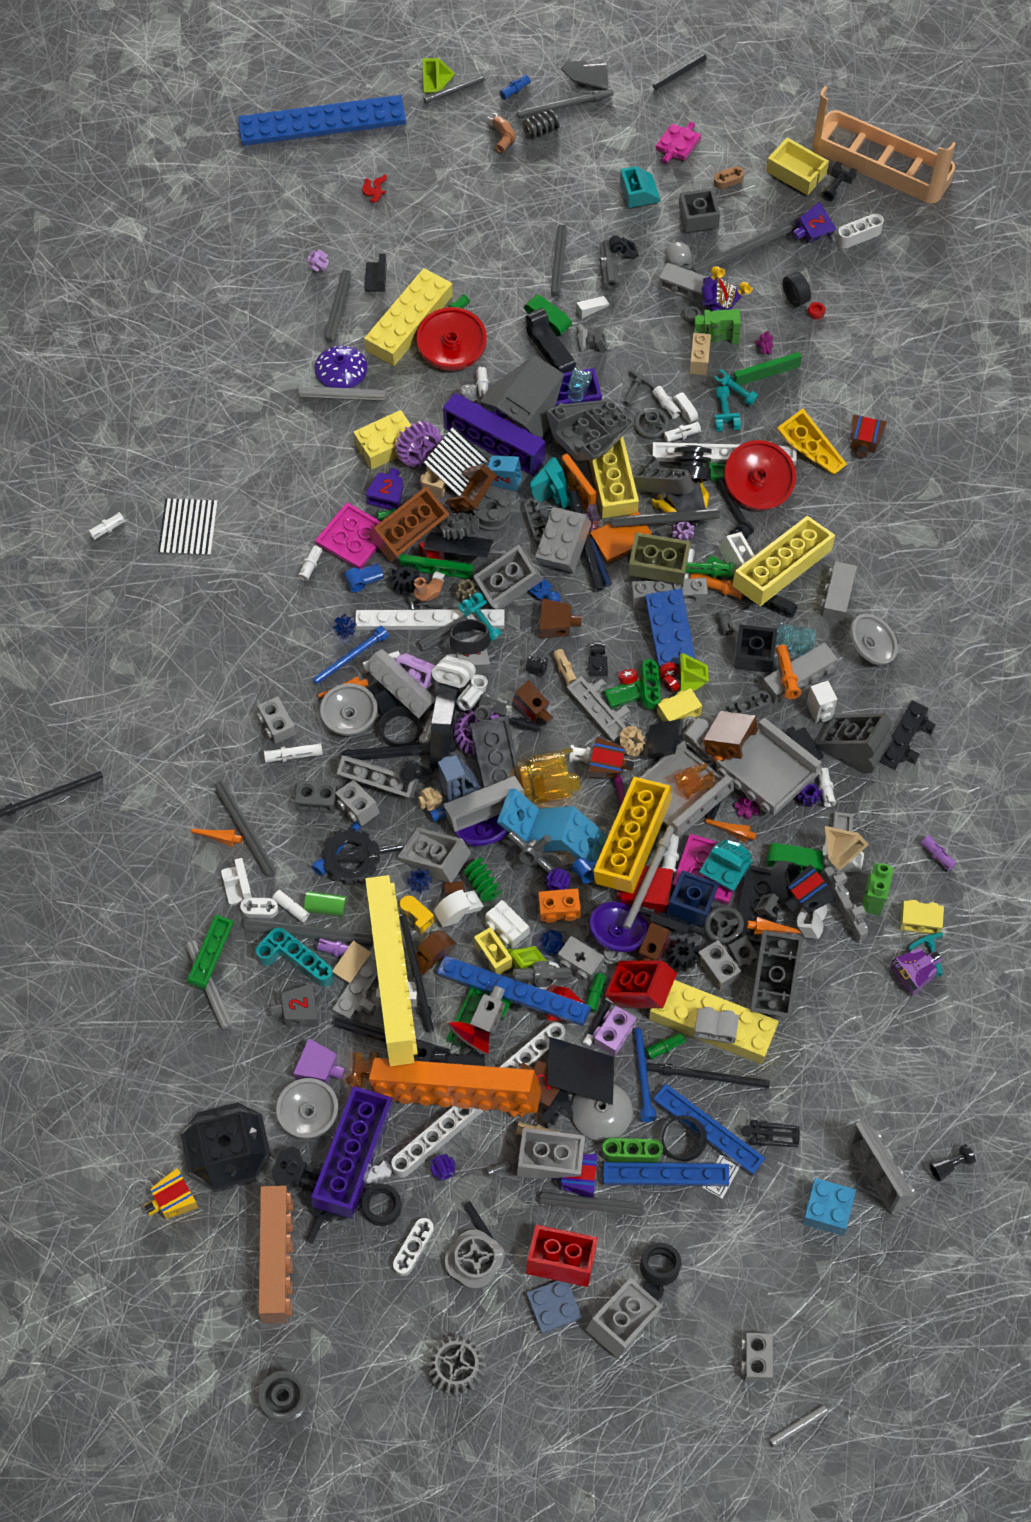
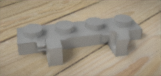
M582 676L567 686V691L608 738L615 743L620 739V734L626 727L624 723H626L625 719L630 716V710L625 705L615 712L600 698V694L607 689V684L603 679L593 685L592 683L588 684Z
M832 866L825 868L822 878L836 897L835 902L858 943L865 941L868 934V927L862 920L866 915L865 909L862 905L856 907L855 904L852 905L849 892L843 886L847 882L845 873L838 874L837 871L834 872Z
M374 944L369 950L372 953L352 982L347 985L332 1009L335 1014L352 1019L356 1012L360 1013L363 1010L372 1015L376 1009L375 1004L367 1000L368 992L376 979H378Z

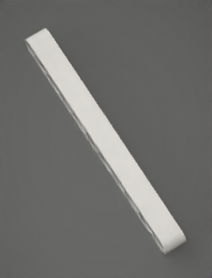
M557 1022L550 1024L500 1067L518 1069L522 1064L520 1060L523 1057H528L531 1061L525 1064L533 1068L538 1061L542 1062L549 1056V1037L564 1041V1026ZM559 1032L561 1035L559 1037H553L551 1036V1033ZM542 1044L546 1048L544 1050H538L536 1049V1046ZM453 1106L393 1157L391 1163L394 1175L399 1178L408 1176L484 1110L469 1108L466 1109L469 1111V1114L462 1116L459 1114V1111L463 1108ZM448 1122L454 1124L451 1129H445L443 1125ZM430 1136L438 1137L436 1142H429L427 1139ZM415 1149L423 1151L419 1156L413 1155L412 1152ZM400 1162L407 1164L404 1169L396 1168V1165Z

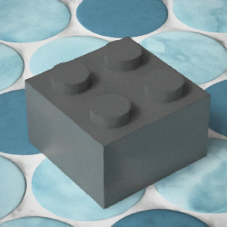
M713 188L680 193L679 210L685 232L719 228L720 211Z

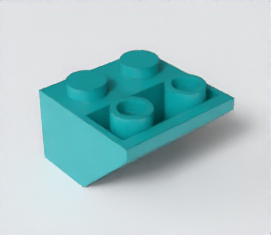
M638 166L620 169V185L628 208L661 202L651 173Z

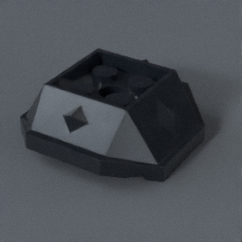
M238 1102L198 1112L180 1134L189 1176L207 1186L213 1192L256 1182L271 1156L262 1114ZM229 1140L230 1144L228 1146H220L222 1141Z

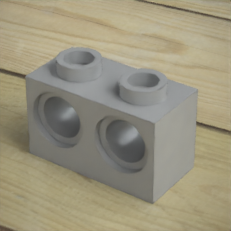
M279 696L258 705L259 713H257V717L261 724H265L267 727L265 732L269 739H273L275 744L296 735L294 724Z
M352 780L335 793L338 799L336 803L342 811L346 810L349 818L353 822L357 821L361 826L380 813L376 801L355 780Z
M719 940L698 952L700 957L699 963L719 990L740 979L741 966L736 960L733 961L726 945H722ZM717 954L720 958L713 959L710 955ZM722 970H729L731 974L725 975L722 973Z
M746 1333L745 1339H741V1353H745V1361H741V1374L745 1375V1381L771 1382L773 1378V1335ZM758 1342L762 1346V1350H753L751 1343ZM759 1364L762 1372H753L751 1365Z

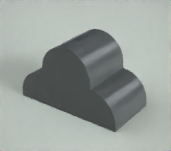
M886 713L834 715L816 745L826 754L842 759L847 765L857 771L872 773L892 742V736L888 732L892 727V721Z
M763 930L754 975L750 1011L791 1018L804 937Z

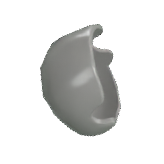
M675 242L667 248L665 257L668 263L682 267L684 264L689 265L691 263L692 253L689 246L685 243Z

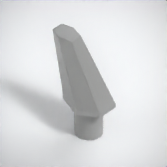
M579 324L576 327L579 332L577 336L581 351H584L588 344L589 330L584 329L583 325Z

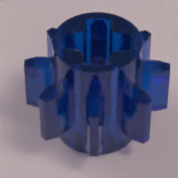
M343 614L341 618L337 617L334 620L337 624L333 629L336 630L337 636L341 635L347 638L349 634L353 635L356 632L353 628L357 626V623L354 622L353 616L347 617L346 614Z
M418 868L417 871L410 872L412 878H408V884H412L411 891L417 890L421 894L425 889L430 890L428 883H432V877H428V870L424 872L421 868Z
M555 930L546 931L539 939L542 942L541 949L551 955L555 952L558 953L565 945L562 942L563 935Z

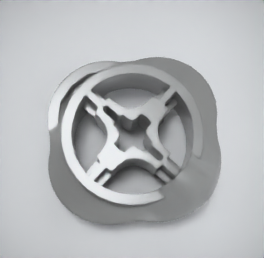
M468 1230L462 1233L448 1250L445 1256L444 1267L453 1278L460 1281L464 1286L472 1289L482 1288L491 1282L496 1272L501 1268L505 1258V1251L497 1241L490 1238L484 1232ZM469 1244V1253L458 1258V1251L463 1246ZM477 1244L484 1247L488 1252L480 1251ZM472 1255L475 1256V1259H478L477 1263L474 1262V1259H471ZM491 1260V1267L486 1272L480 1274V1265ZM461 1266L469 1267L472 1274L466 1272Z

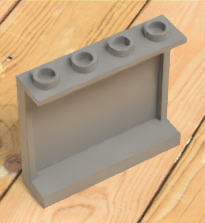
M766 718L759 722L757 734L751 735L742 746L743 757L741 759L729 758V760H724L723 762L719 759L717 760L718 774L722 777L728 774L733 778L734 788L743 791L749 800L758 803L764 812H769L772 816H775L821 773L822 762Z
M682 741L677 746L675 754L661 757L657 764L647 769L644 775L640 777L671 786L672 801L662 824L666 827H674L673 833L678 837L683 835L734 790L733 778L728 774L725 777L718 774L690 752L686 747L685 741Z

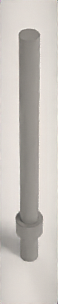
M672 826L667 827L663 838H660L657 844L658 849L624 922L623 927L626 929H631L660 861L671 844L670 839L675 830Z

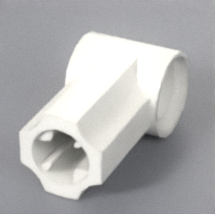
M474 675L471 678L470 684L456 701L460 709L464 711L472 709L477 701L481 699L487 688L488 681L486 677Z

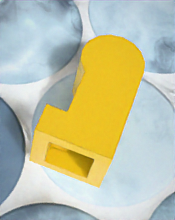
M408 895L400 900L402 915H407V917L415 922V930L420 935L435 922L434 914L413 896Z

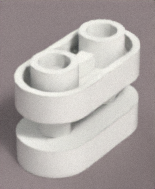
M451 656L444 657L432 669V676L437 682L458 688L464 687L476 673V669L471 662Z

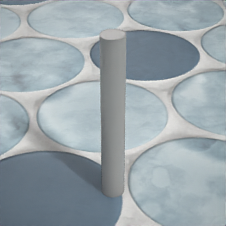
M824 1405L769 1439V1442L773 1447L777 1446L828 1413L827 1408Z

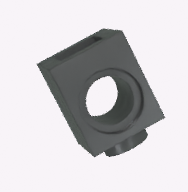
M746 934L728 943L740 966L745 965L747 967L756 962L755 958L758 955ZM743 946L748 947L750 950L749 955L746 957L738 954V950Z

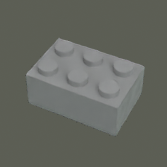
M552 508L535 556L540 565L571 573L575 572L592 524L588 516L564 509Z
M517 545L473 576L490 605L495 609L504 608L543 581L529 555L520 545Z

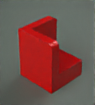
M419 543L421 557L445 560L444 552L423 550L424 543Z

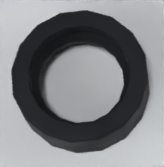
M796 271L783 278L782 286L784 293L793 306L798 307L810 301V286L800 272Z
M388 1184L373 1185L366 1190L362 1197L363 1214L367 1221L373 1225L382 1227L390 1225L401 1214L402 1204L400 1195L395 1188ZM385 1193L393 1199L394 1208L389 1215L378 1217L370 1211V1200L376 1194Z
M666 1243L651 1244L643 1252L640 1271L643 1277L651 1284L657 1286L669 1285L679 1275L682 1265L681 1256L672 1245ZM655 1255L667 1257L673 1263L672 1271L668 1273L655 1272L648 1264L649 1258Z

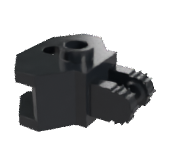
M293 1146L280 1152L272 1170L275 1185L287 1186L288 1191L295 1187L301 1188V1186L312 1190L315 1189L316 1183L305 1179L306 1174L319 1178L321 1171L308 1166L302 1160L300 1150Z

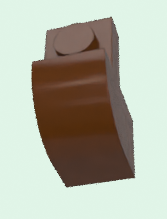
M444 930L434 932L417 947L418 952L416 956L420 973L423 976L430 972L438 960L448 956L457 944Z

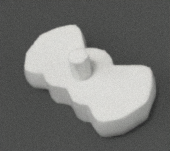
M383 1161L380 1166H373L366 1183L370 1184L378 1179L389 1178L392 1174L391 1165Z

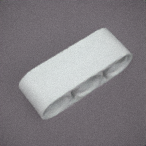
M872 214L841 226L838 231L837 245L840 248H849L879 236L882 231L883 217L879 214Z

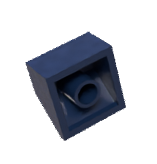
M682 870L669 902L667 914L704 927L719 883Z

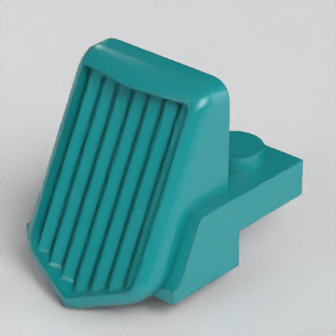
M553 457L530 482L532 497L540 503L553 497L557 505L560 504L562 509L570 507L566 495L568 488L561 463Z
M723 840L714 845L699 874L735 892L741 879L746 875L753 862L751 859L752 854L740 843Z

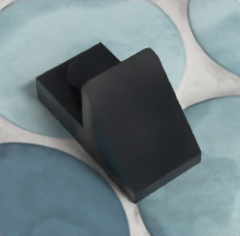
M379 681L367 688L374 695L377 709L382 716L388 710L400 707L396 697Z
M559 1090L541 1118V1125L544 1128L549 1129L551 1124L555 1125L560 1114L573 1120V1111L566 1090Z

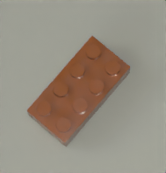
M426 486L375 526L368 535L388 560L392 562L442 522L449 513Z

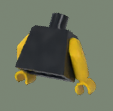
M699 480L698 483L693 481L695 488L692 492L688 494L670 493L664 500L662 495L659 494L657 495V501L652 498L653 507L660 508L665 513L703 510L708 507L709 493L703 486V480ZM700 520L689 521L690 526L694 525V528L702 525Z

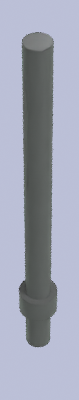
M613 89L597 90L591 94L517 111V114L520 118L541 113L548 109H558L591 100L599 101L601 98L614 95Z

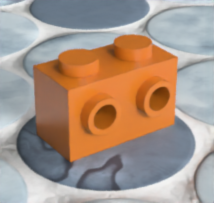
M578 889L538 892L540 921L553 923L557 920L574 921L580 918Z

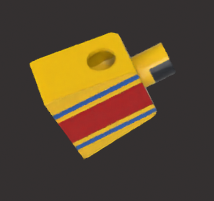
M178 1168L150 1189L155 1199L144 1205L149 1216L161 1210L166 1219L198 1208Z

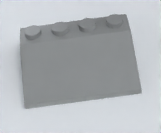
M858 1122L855 1124L848 1144L892 1215L913 1204L916 1193L913 1187L906 1183L902 1169L895 1165L891 1151L884 1147L881 1134L877 1130L875 1131L872 1125Z

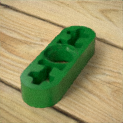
M646 659L639 668L642 704L646 708L655 709L661 701L659 668L654 660ZM646 681H651L654 687L648 686Z

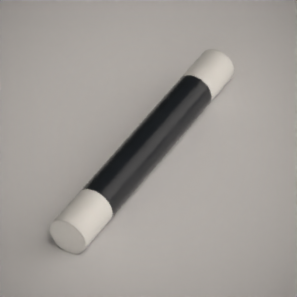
M607 997L583 1041V1044L587 1047H590L593 1042L595 1030L598 1026H601L606 1013L613 1003Z

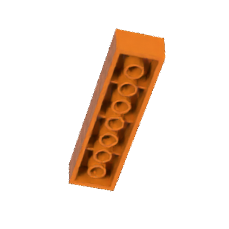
M374 1058L369 1077L372 1088L376 1093L393 1097V1101L403 1104L420 1103L425 1106L433 1104L442 1107L458 1106L463 1109L479 1108L485 1111L490 1109L502 1112L519 1111L524 1114H529L530 1112L537 1113L541 1088L534 1070L423 1061L390 1066L389 1059Z

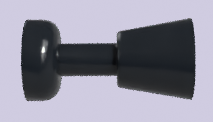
M964 1144L959 1148V1155L952 1159L945 1158L930 1163L929 1167L936 1180L941 1182L955 1170V1166L962 1162L971 1165L976 1162V1158L971 1148Z

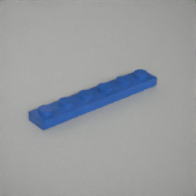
M665 1084L654 1097L653 1102L674 1118L686 1115L694 1117L701 1122L707 1134V1142L753 1176L765 1161L764 1156L669 1085ZM685 1119L678 1120L701 1137L699 1129L694 1123Z
M604 1162V1185L729 1187V1164Z

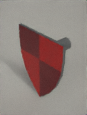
M450 1022L447 1024L456 1034L454 1041L466 1046L461 1053L462 1055H468L474 1049L487 1056L489 1055L490 1032L464 1022Z

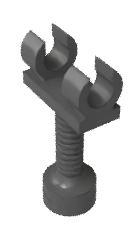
M484 693L481 696L479 707L475 711V716L479 721H486L491 717L492 711L503 715L507 711L506 706L509 704V701L504 699L499 701L491 698L492 695Z

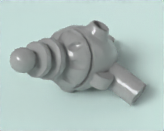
M465 384L460 387L458 392L460 396H465L469 401L482 405L476 397L477 387L474 384Z

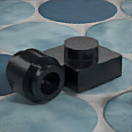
M617 235L609 239V246L615 253L621 252L624 256L632 259L639 256L633 241L624 237L620 238Z
M594 641V643H590V654H594V656H589L588 659L589 676H608L607 656H602V654H605V643Z

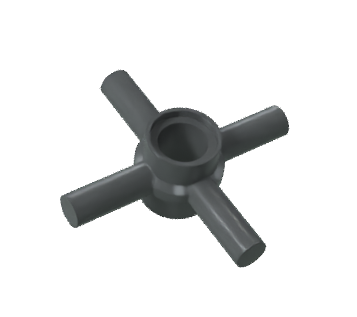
M513 830L509 832L507 837L521 848L520 858L512 865L514 870L520 869L524 864L534 865L535 862L548 873L550 870H554V867L542 857L543 847L551 841L549 835L543 836L539 841L530 840L526 843Z

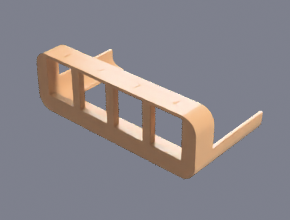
M827 87L823 88L820 94L812 149L816 154L834 162H841L847 168H855L858 170L857 172L924 202L936 203L941 199L951 184L955 170V164L952 161L955 142L948 149L939 147L938 152L935 153L841 111L835 110L826 114L828 98H826ZM837 126L858 134L849 149L828 140ZM865 138L887 147L878 161L857 153ZM893 151L915 159L906 174L885 165ZM922 163L934 168L930 184L913 177Z

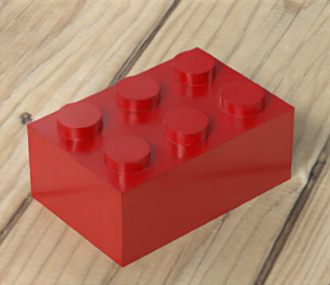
M619 961L605 996L619 1008L663 1009L677 973L664 961Z
M535 1225L527 1259L526 1274L589 1287L598 1237Z

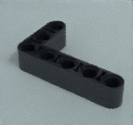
M440 682L430 732V768L438 769L439 761L444 757H451V732L459 693L458 687Z

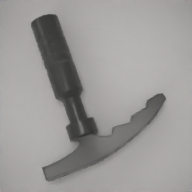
M632 369L629 371V376L634 377L635 380L623 401L625 406L630 405L637 391V386L641 382L649 385L648 387L652 388L653 391L656 388L654 383Z
M508 1138L507 1143L513 1149H516L517 1154H520V1146ZM519 1156L515 1157L512 1161H505L487 1168L486 1173L488 1177L510 1169L513 1165H518Z

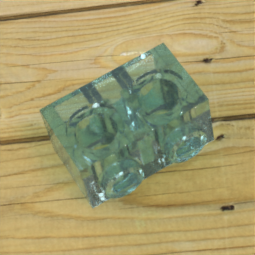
M779 624L776 647L787 645L788 653L804 655L814 649L817 629Z

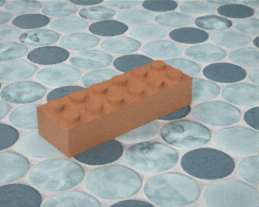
M261 1186L259 1315L263 1324L289 1323V1316L293 1315V1305L289 1298V1295H293V1282H291V1276H289V1274H293V1261H291L289 1253H293V1240H291L290 1232H293L294 1224L290 1211H294V1200L292 1193L288 1192L287 1186Z

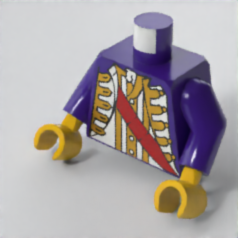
M717 266L713 267L711 270L712 276L703 278V286L701 287L702 305L711 312L715 310H732L733 306L743 297L742 294L751 293L753 287L746 282H741L739 285L740 290L737 291L738 287L722 279L725 275V270Z

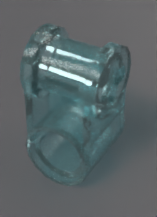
M574 367L569 382V400L581 402L584 399L586 390L591 382L592 371L585 372Z

